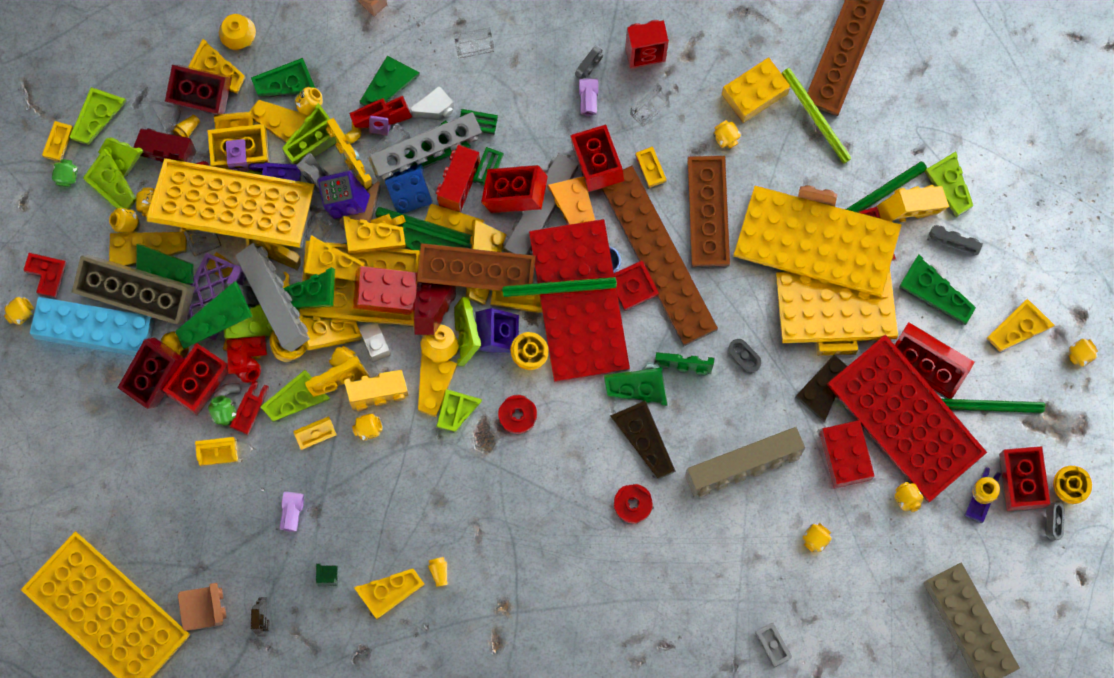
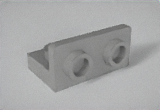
M308 153L296 166L308 183L315 184L314 190L320 193L318 179L326 176L314 156Z

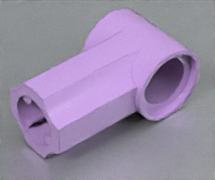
M579 79L581 115H597L598 79Z
M284 491L280 530L297 532L299 515L304 504V494Z

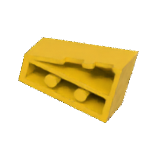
M934 185L924 188L916 186L909 190L905 188L897 189L894 191L895 194L877 205L881 219L890 222L899 219L900 223L906 222L907 217L919 219L937 215L949 207L943 187H934Z
M402 369L379 373L378 376L372 378L362 376L360 381L350 382V379L344 380L352 410L356 411L366 410L367 406L371 405L382 406L386 404V401L390 400L401 401L405 399V396H409Z

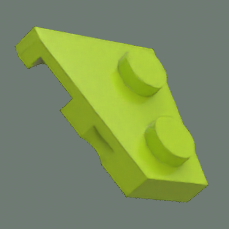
M112 137L106 138L98 151L100 154L103 149H108L124 177L128 176L143 152L141 148L130 147V144L119 142Z
M446 389L436 427L455 432L481 403L482 399Z

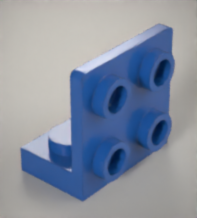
M422 164L410 166V169L403 172L399 170L392 172L393 176L384 180L396 212L403 214L433 203L423 177L424 168Z

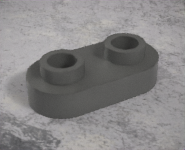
M594 46L577 68L575 76L580 79L588 78L593 70V65L595 63L598 64L603 58V50L598 46Z
M734 339L728 348L731 357L746 372L754 373L758 371L761 366L759 355L744 340ZM739 347L741 352L737 353L734 349ZM748 361H753L755 365L749 366Z
M1060 501L1050 502V505L1046 508L1047 522L1045 533L1050 540H1061L1064 534L1065 511Z

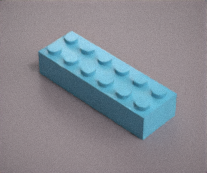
M38 297L30 334L36 340L135 356L144 339L152 338L155 321L152 317L143 314Z

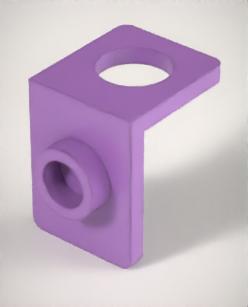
M370 116L369 133L388 136L391 125H388V118ZM379 121L384 126L376 127L374 122Z
M245 140L226 141L229 170L248 172Z

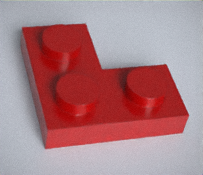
M28 253L24 272L41 276L36 291L38 295L56 299L67 262Z
M265 335L227 340L229 374L248 372V357L267 355Z

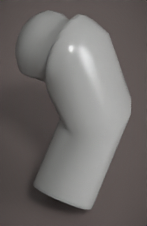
M240 383L222 385L215 392L214 398L221 395L226 397L230 393H240Z

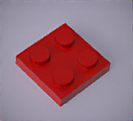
M639 261L614 273V277L617 280L616 290L618 299L624 311L659 294L643 261Z

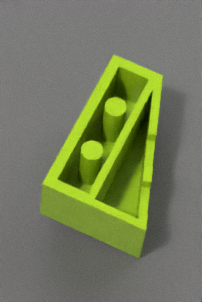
M319 103L311 115L304 120L299 130L295 131L282 148L290 164L297 165L308 153L312 154L315 158L337 143L335 138H330L326 131L328 127L327 121L330 118Z

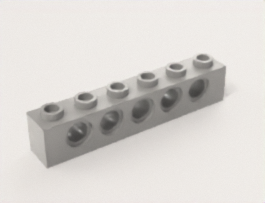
M471 112L370 155L368 160L376 178L382 177L384 180L393 176L392 172L406 171L410 169L411 164L417 163V165L428 161L427 157L432 155L434 158L445 154L444 150L451 148V151L455 150L458 145L465 141L472 143L479 139L478 136L482 131L474 113ZM457 128L462 129L464 137L457 136L455 130ZM441 135L445 136L447 144H441L438 137ZM428 143L430 151L422 150L421 144ZM405 150L412 151V159H408L404 156ZM388 157H393L396 160L395 166L388 165Z

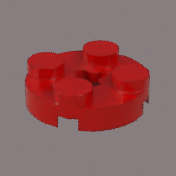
M523 395L508 397L498 411L500 424L507 432L513 434H523L534 427L537 420L535 404ZM515 410H519L520 413H523V416H520V419H516V417L512 416V414L515 413Z
M639 484L623 486L618 490L614 498V510L617 516L627 523L638 524L644 521L652 511L653 500L651 494L645 487ZM636 499L638 507L630 508L628 501Z

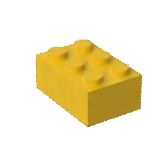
M768 57L723 86L722 96L742 123H745L788 95L791 86Z
M264 124L207 130L210 165L212 167L229 169L227 165L226 141L240 139L245 140L248 167L252 163H270L267 131Z

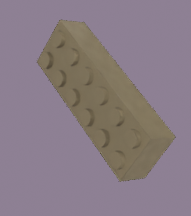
M92 255L80 256L71 293L181 325L186 323L195 287Z
M793 427L687 468L685 477L693 497L697 495L699 498L710 494V490L715 488L719 491L728 487L727 484L731 482L737 484L745 481V477L749 475L756 477L763 474L765 469L771 468V470L781 467L783 462L789 461V463L799 460L805 450V446L797 427Z
M962 562L923 583L975 678H1003L1020 669Z

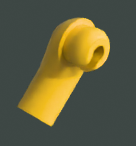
M353 122L352 130L344 134L347 144H353L361 137V128H355Z

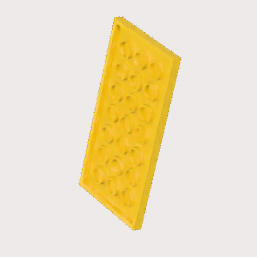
M164 158L147 214V221L300 248L315 184Z
M754 186L734 257L882 297L902 224Z
M76 531L21 589L24 594L116 678H152L191 636Z

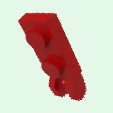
M258 381L251 383L230 425L231 429L247 436L253 427L269 389V386L264 385L259 396H254L253 394L258 387Z

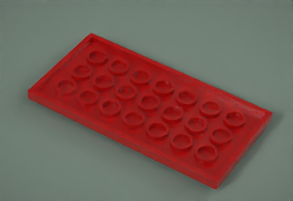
M604 219L529 231L532 253L535 256L534 265L537 283L614 277ZM616 288L539 294L554 382L630 370Z
M886 334L827 383L828 387L857 420H860L861 425L907 479L918 487L928 503L987 453Z

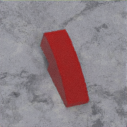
M403 96L387 103L382 98L349 113L355 128H369L370 116L388 118V125L412 118ZM379 121L374 122L376 127L384 126Z

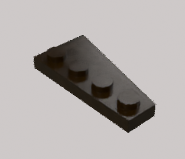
M646 401L610 415L658 479L676 472Z

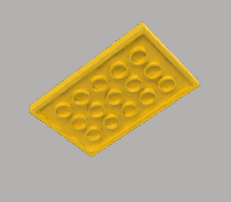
M306 241L302 282L313 276L305 274L310 241ZM324 242L348 254L347 244ZM388 249L351 253L348 255L364 262L365 267L417 273L420 251ZM335 279L333 307L299 310V314L303 315V317L313 318V316H317L323 319L414 326V311L407 315L354 309L355 282Z
M890 268L882 297L792 272H776L782 343L879 340L885 334L889 339L898 338Z

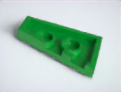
M303 58L251 77L258 96L299 94L306 87L315 88Z
M656 352L654 364H658L663 369L673 367L677 368L680 372H688L690 370L696 371L698 375L706 376L711 374L715 358L708 357V361H705L698 356L691 355V357L684 359L679 354Z
M662 368L604 376L608 396L625 399L634 398L648 403L657 402L668 406Z

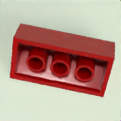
M910 322L907 323L895 343V346L931 388L949 399L954 397L975 363Z

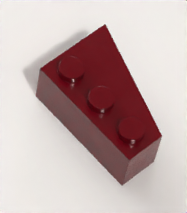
M147 128V130L140 129L133 147L143 150L140 155L141 157L160 163L164 162V158L192 163L196 154L191 138L161 133Z
M417 282L414 311L415 335L435 334L445 312L449 310V305L456 298V286Z

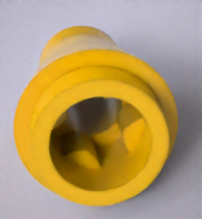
M192 114L176 124L172 131L176 136L189 138L200 123V120L196 115Z
M444 557L428 560V568L436 587L447 585V561L444 560Z

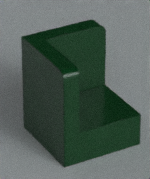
M316 563V584L318 586H338V566H322L320 563Z

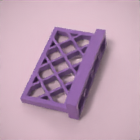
M206 252L193 278V283L190 284L196 288L193 295L198 294L200 302L190 305L189 313L191 318L194 316L193 308L198 306L203 308L205 303L212 301L219 295H215L214 286L222 283V291H224L225 282L226 284H232L234 281H237L238 285H243L246 276L240 266ZM209 259H212L217 267L208 271L206 265ZM227 267L232 268L230 276L224 278L221 270ZM218 271L220 280L211 283L209 275ZM206 276L208 285L199 288V279ZM210 288L212 297L203 300L201 292ZM219 333L212 335L208 338L216 340Z

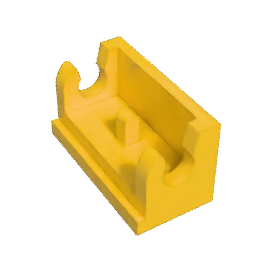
M857 341L817 342V356H830L834 354L856 355L858 351Z
M234 437L195 441L196 457L199 466L238 462L237 441Z

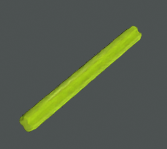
M790 68L785 69L782 75L790 84L791 89L839 159L844 164L850 161L851 156Z

